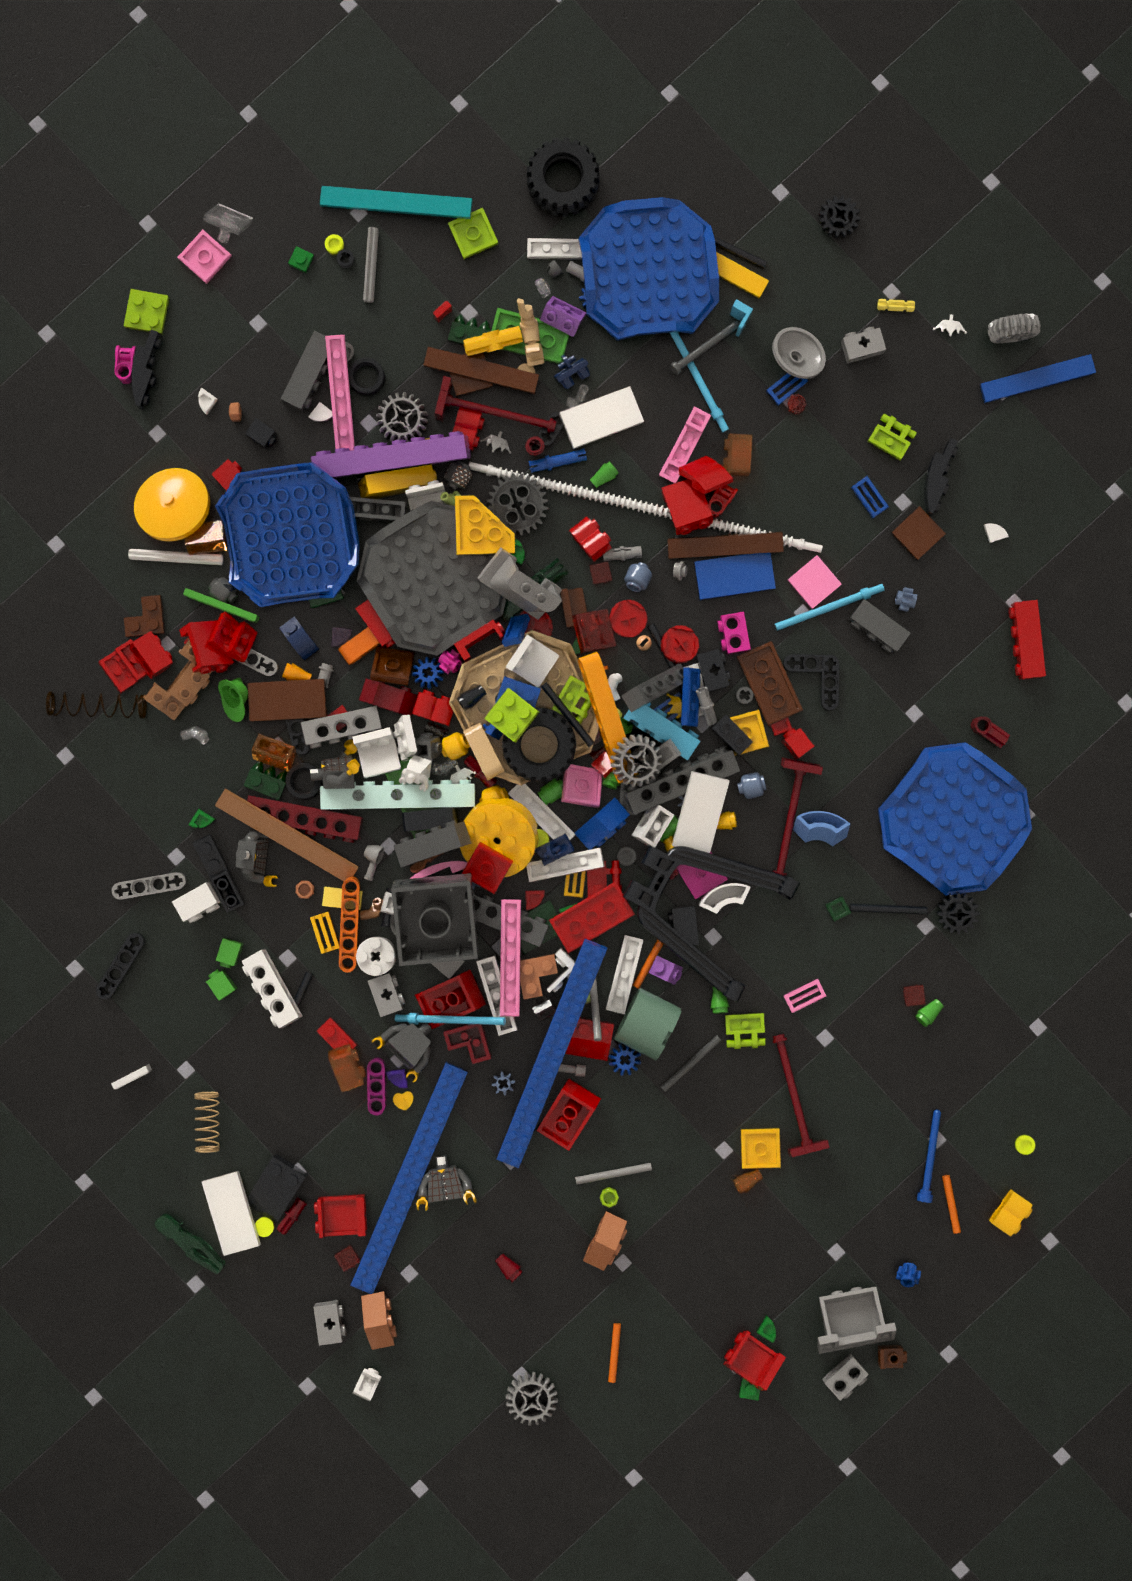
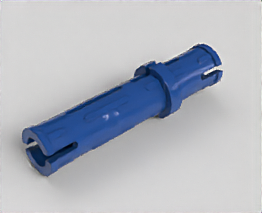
M585 449L551 457L547 455L543 459L528 461L529 466L537 465V467L530 468L531 473L545 469L549 471L554 467L587 461L585 455L578 457V455L586 454Z

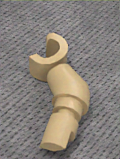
M518 298L517 305L521 317L520 329L525 344L527 365L543 364L544 355L542 345L539 343L538 321L533 315L532 306L525 305L524 300Z

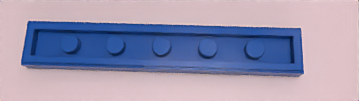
M1089 354L981 383L980 388L984 403L1092 375L1096 373L1092 356Z

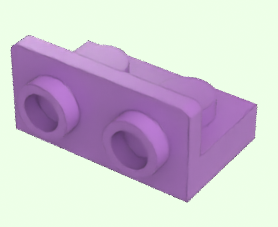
M552 296L547 302L540 320L573 337L584 320L586 312Z

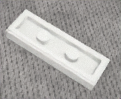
M528 238L527 259L582 260L578 239Z

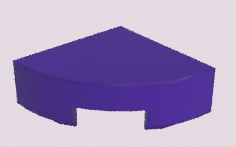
M405 1069L386 1071V1075L391 1083L399 1088H408Z

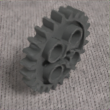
M513 473L512 479H509L506 475L505 482L499 479L498 483L500 486L493 485L492 487L496 491L489 492L492 499H487V502L492 503V506L487 508L492 510L493 514L506 527L512 530L514 535L519 531L521 536L524 530L528 534L531 533L530 527L536 530L537 525L535 523L542 524L543 522L540 517L547 516L543 513V510L549 509V507L544 506V503L549 500L543 499L547 492H540L543 485L536 486L537 479L530 482V475L523 479V473H520L519 478H516L515 473ZM524 486L527 488L528 494L526 497L518 495L519 487ZM511 488L515 492L517 501H522L523 503L520 508L525 516V520H522L518 508L513 507L515 500L510 492ZM502 494L509 495V504L501 503L500 497ZM532 504L535 507L533 515H528L525 512L526 505ZM509 512L517 514L518 519L516 522L508 520Z

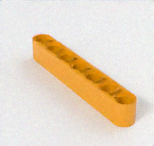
M597 652L578 658V664L610 763H613L615 760L610 759V756H615L616 753L612 749H619L617 742L624 744L623 738L626 735L601 658ZM623 758V766L625 771L627 772L626 768L628 763L627 760ZM618 774L615 775V778H616L617 782H618V783H622L623 780L619 781V780L617 779Z

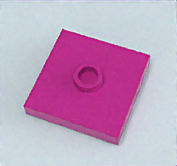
M679 865L676 868L694 899L699 898L728 880L725 876L687 865Z

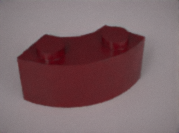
M366 678L359 700L398 714L410 715L411 717L417 695L410 693V688L400 686V689L386 685L385 682Z

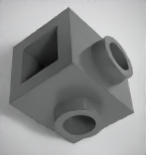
M424 733L421 734V737L415 739L416 756L434 761L435 758L441 755L442 744L440 736Z

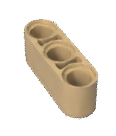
M478 723L464 730L463 733L487 780L504 773L505 770L482 724Z

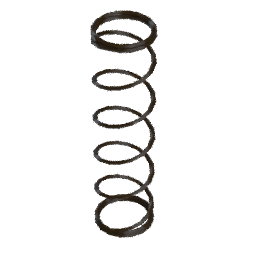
M49 691L46 697V712L48 716H57L61 712L65 700L68 713L74 717L78 714L83 700L87 715L93 717L97 713L101 701L105 715L110 718L114 715L119 701L123 716L129 718L133 714L137 701L139 717L144 719L147 703L143 698L144 694H141L139 699L138 695H136L132 712L127 717L123 712L120 694H118L115 709L112 715L108 716L104 709L102 693H100L96 711L93 715H89L85 705L84 693H82L79 708L76 714L72 715L67 705L66 692H64L60 710L57 714H53L55 696L52 691Z

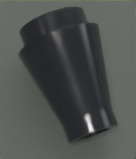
M479 685L461 693L457 700L465 711L471 710L487 693Z

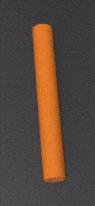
M658 939L633 983V986L638 989L663 946V943Z
M944 1175L942 1179L953 1233H961L950 1175Z
M619 1323L613 1324L608 1382L616 1383L621 1324Z

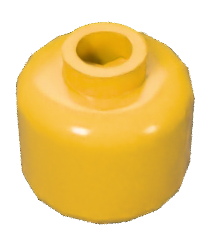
M455 732L442 740L441 753L444 757L457 760L468 753L470 745L464 734Z
M495 785L482 791L479 802L489 798H509V795L504 787L501 788V786Z

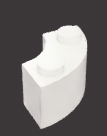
M739 883L719 885L707 892L698 905L717 914L727 904H743L750 886Z

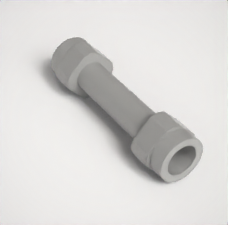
M561 1064L558 1072L574 1073L575 1076L585 1077L586 1065L576 1064V1066Z

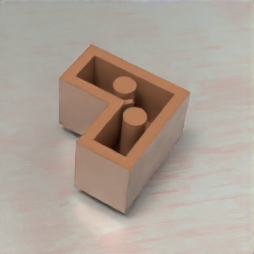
M554 953L520 960V983L523 999L543 996L540 977L558 973Z
M606 1211L599 1223L594 1238L588 1246L583 1261L603 1271L607 1265H611L615 1255H618L622 1245L619 1242L620 1240L623 1241L627 1230L624 1229L627 1221Z
M384 1291L361 1296L364 1330L371 1349L394 1346V1337H397L395 1325H393L392 1315H389V1310H392L390 1298L386 1299Z

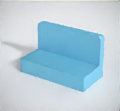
M736 299L730 316L741 321L736 332V336L739 337L750 319L753 308Z

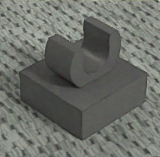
M542 996L544 1002L539 1005L536 1000L533 1001L535 1006L533 1011L539 1021L554 1015L556 1011L550 999L548 1000L546 996Z

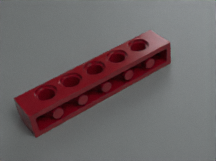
M248 795L247 801L261 810L264 807H268L271 811L270 815L282 821L280 819L281 812L286 810L289 813V819L282 822L295 830H305V834L316 836V833L319 832L324 833L325 838L335 839V836L343 837L342 841L354 843V839L359 840L363 817ZM302 814L308 817L306 825L299 823V817ZM320 818L327 820V826L324 829L318 827L317 822ZM340 821L346 824V829L342 833L336 829V825Z

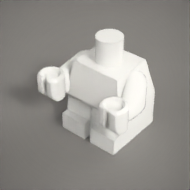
M414 755L409 760L407 768L403 769L399 782H403L404 785L406 783H422L419 789L421 791L423 789L425 792L429 788L428 778L430 777L432 761Z

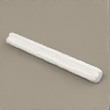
M129 549L128 557L131 560L223 565L224 557L220 554Z

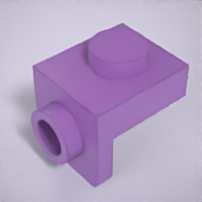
M656 956L649 973L675 985L681 978L683 967L660 956Z

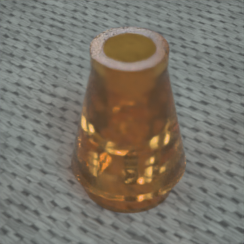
M756 1169L736 1176L733 1183L738 1192L742 1194L744 1192L747 1193L763 1177L760 1171Z

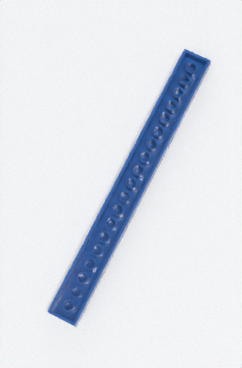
M584 939L496 1160L519 1168L607 947Z
M448 1062L445 1063L350 1286L369 1294L374 1293L466 1078L467 1070Z

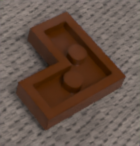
M161 595L141 597L143 616L124 618L125 637L143 636L150 631L154 635L165 634Z

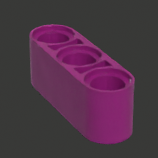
M378 1057L372 1059L367 1066L368 1111L372 1115L382 1114L387 1105L386 1063ZM372 1063H380L382 1066L381 1071H373ZM380 1082L382 1090H373L372 1083ZM374 1101L381 1102L382 1109H373L372 1103Z

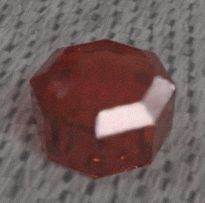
M799 394L791 396L787 403L788 410L793 414L802 413L807 405L805 398Z

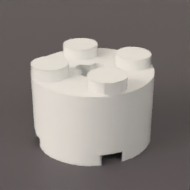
M375 936L366 939L360 944L356 953V960L363 972L368 975L379 976L385 974L394 966L396 950L390 940ZM380 952V960H373L374 955L372 953Z

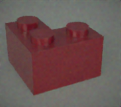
M465 1024L444 1030L443 1034L448 1051L467 1046L472 1064L492 1058L483 1024Z

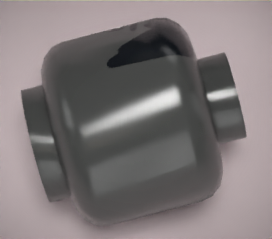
M225 577L215 578L208 587L211 598L227 604H232L238 596L236 594L237 589Z

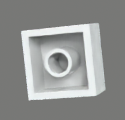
M206 882L172 901L182 921L192 923L203 918L202 914L204 912L211 913L219 909L221 901L212 883Z

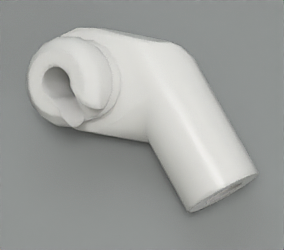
M619 673L611 674L608 682L614 701L621 699L617 692V686L622 682V676Z

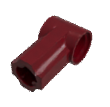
M976 717L971 722V729L974 733L980 734L999 749L1009 739L1010 735L992 723L987 717ZM980 720L985 722V728L982 731L978 728Z

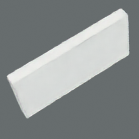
M630 386L559 413L573 449L644 422Z
M691 771L672 846H686L710 853L729 780Z
M239 1171L202 1181L223 1255L260 1246L261 1242Z

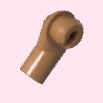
M375 898L370 909L360 911L361 920L379 917L383 900Z

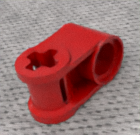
M725 485L715 490L708 503L713 518H718L723 514L728 504L731 503L736 495L737 488L733 489ZM718 504L721 510L715 512L711 509V505Z

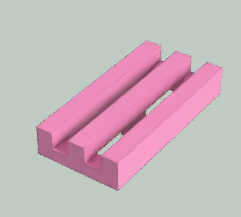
M815 979L783 996L791 1013H794L826 997V994L819 980ZM814 985H817V988L809 992H806L792 1000L789 999V997H792ZM820 991V995L793 1007L792 1004Z

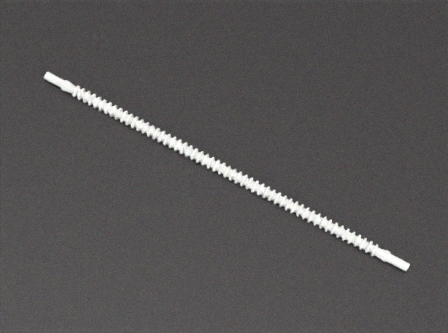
M469 462L470 470L486 473L487 476H498V479L503 477V480H505L506 475L509 479H512V474L514 473L513 470L508 471L507 468L502 470V467L498 469L492 465L485 466ZM518 471L515 473L516 478H519L520 475ZM523 473V479H526L529 474L524 475ZM534 475L530 476V482L537 479L535 485H543L541 489L543 487L546 490L550 488L552 492L557 490V493L562 491V494L567 492L568 495L573 494L574 497L575 495H578L579 498L583 496L584 499L588 497L589 500L594 499L595 502L600 500V503L604 501L605 504L611 503V506L613 504H616V507L621 505L622 508L626 506L627 509L632 508L633 511L635 509H638V512L642 510L643 513L647 511L649 515L651 513H654V516L659 514V517L664 515V518L670 517V520H672L668 507L664 508L663 505L661 507H658V504L653 506V503L649 505L647 504L648 502L642 503V500L640 502H637V499L632 501L631 498L626 499L625 496L624 498H621L620 495L616 497L615 494L611 496L610 493L604 494V491L602 493H599V490L594 492V489H583V486L578 488L577 485L573 487L572 484L567 485L566 482L561 484V481L557 483L556 480L553 482L551 479L545 480V477L540 479V476L537 478ZM717 518L708 527V529L713 527V530L718 528V531L723 529L724 532L729 531L730 534L734 532L735 535L737 533H767L766 530L761 531L760 528L758 530H755V527L750 529V526L746 528L744 525L739 526V523L734 525V522L729 524L728 521L723 522L722 519L718 521ZM788 535L783 537V546L788 545L789 548L793 546L798 550L806 549L821 553L823 547L822 545L804 541L805 539H793V536L788 538Z

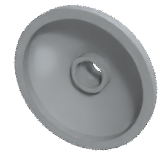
M788 327L781 330L775 336L772 344L773 355L779 366L788 374L801 379H809L817 376L823 370L826 362L825 351L819 340L810 332L797 327Z

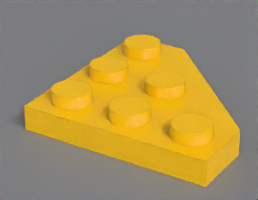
M474 495L455 496L457 555L496 554L500 547L510 554H515V535L496 515L486 508Z

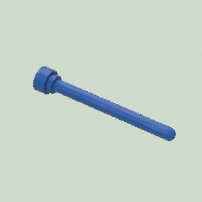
M937 1109L933 1112L923 1187L917 1194V1201L932 1203L933 1200L930 1186L941 1112Z

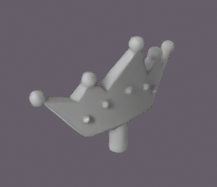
M501 431L498 436L491 434L483 440H479L480 442L487 441L486 446L492 444V452L501 447V452L506 449L509 451V454L512 453L509 450L507 440L501 438L503 434Z

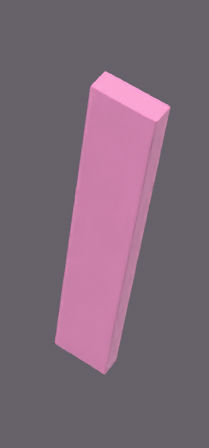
M345 335L325 336L335 449L349 448L352 451L354 450L355 442Z
M501 899L500 1016H519L521 900Z

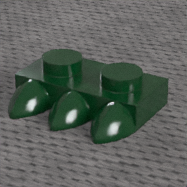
M460 314L452 322L448 341L464 345L463 340L490 332L489 323L486 320L477 328V322L474 317L465 324L464 317Z
M262 761L255 763L250 768L244 786L280 800L286 787L287 772L282 771L275 778L276 771L274 766L267 768L263 773Z

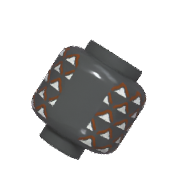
M458 460L457 462H452L444 474V479L448 482L447 486L456 491L458 488H466L472 477L471 467Z

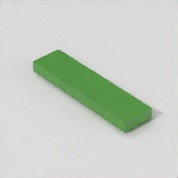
M188 588L184 590L183 594L187 598L221 611H226L229 614L253 623H258L260 617L256 614Z

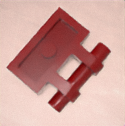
M604 861L605 867L587 871L588 897L607 886L606 874H612V883L616 881L622 891V885H620V874H622V871L619 868V861H612V868L606 869V861Z

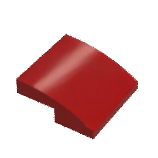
M708 456L679 467V475L691 480L692 488L704 494L733 482V478L728 471Z
M225 611L220 614L208 643L225 655L237 661L245 662L258 632L245 621L239 623Z
M131 639L98 662L120 694L147 676V673L129 649L133 642Z

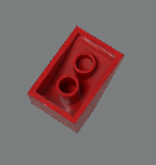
M471 970L456 975L415 995L424 1015L464 1016L486 1005ZM428 1023V1025H429L432 1029H434V1028H436V1027H439V1026H441V1025H443V1024H446V1023Z
M568 1078L536 1131L569 1151L595 1111L601 1098Z

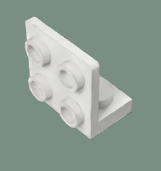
M438 480L428 482L427 486H409V490H405L408 498L410 511L429 501L445 504L440 499L441 494L445 492L443 482L439 483Z
M527 634L506 665V668L539 687L559 658V655Z
M390 727L352 737L354 745L358 749L364 778L401 769L394 734Z
M562 948L555 953L557 956L555 960L563 968L565 966L568 968L547 987L549 993L552 990L556 992L563 985L562 980L565 977L569 979L575 961Z

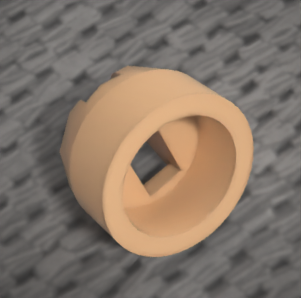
M642 635L637 639L636 645L641 651H646L650 649L652 641L650 637ZM647 638L649 641L641 647L640 644Z

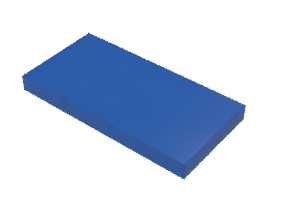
M771 553L743 554L694 562L700 600L776 589Z

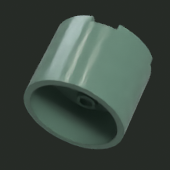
M639 988L618 1027L614 1040L656 1061L677 1024L681 1008Z

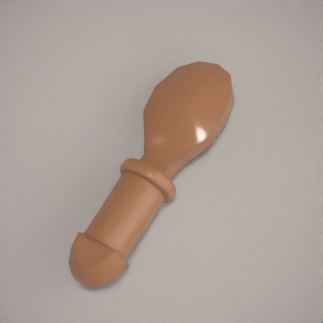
M439 855L414 863L410 867L411 872H420L425 868L427 862L431 863Z

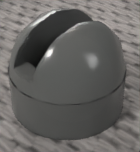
M555 260L549 263L547 272L551 277H557L563 273Z

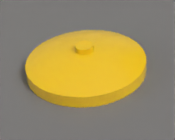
M181 468L165 469L149 477L139 488L134 501V514L138 524L146 534L160 541H177L190 536L204 523L210 509V496L203 481L193 472Z

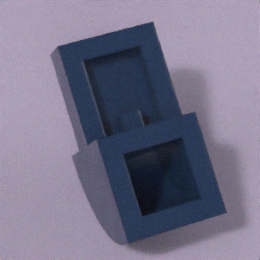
M295 617L279 628L303 660H306L319 650L318 646Z

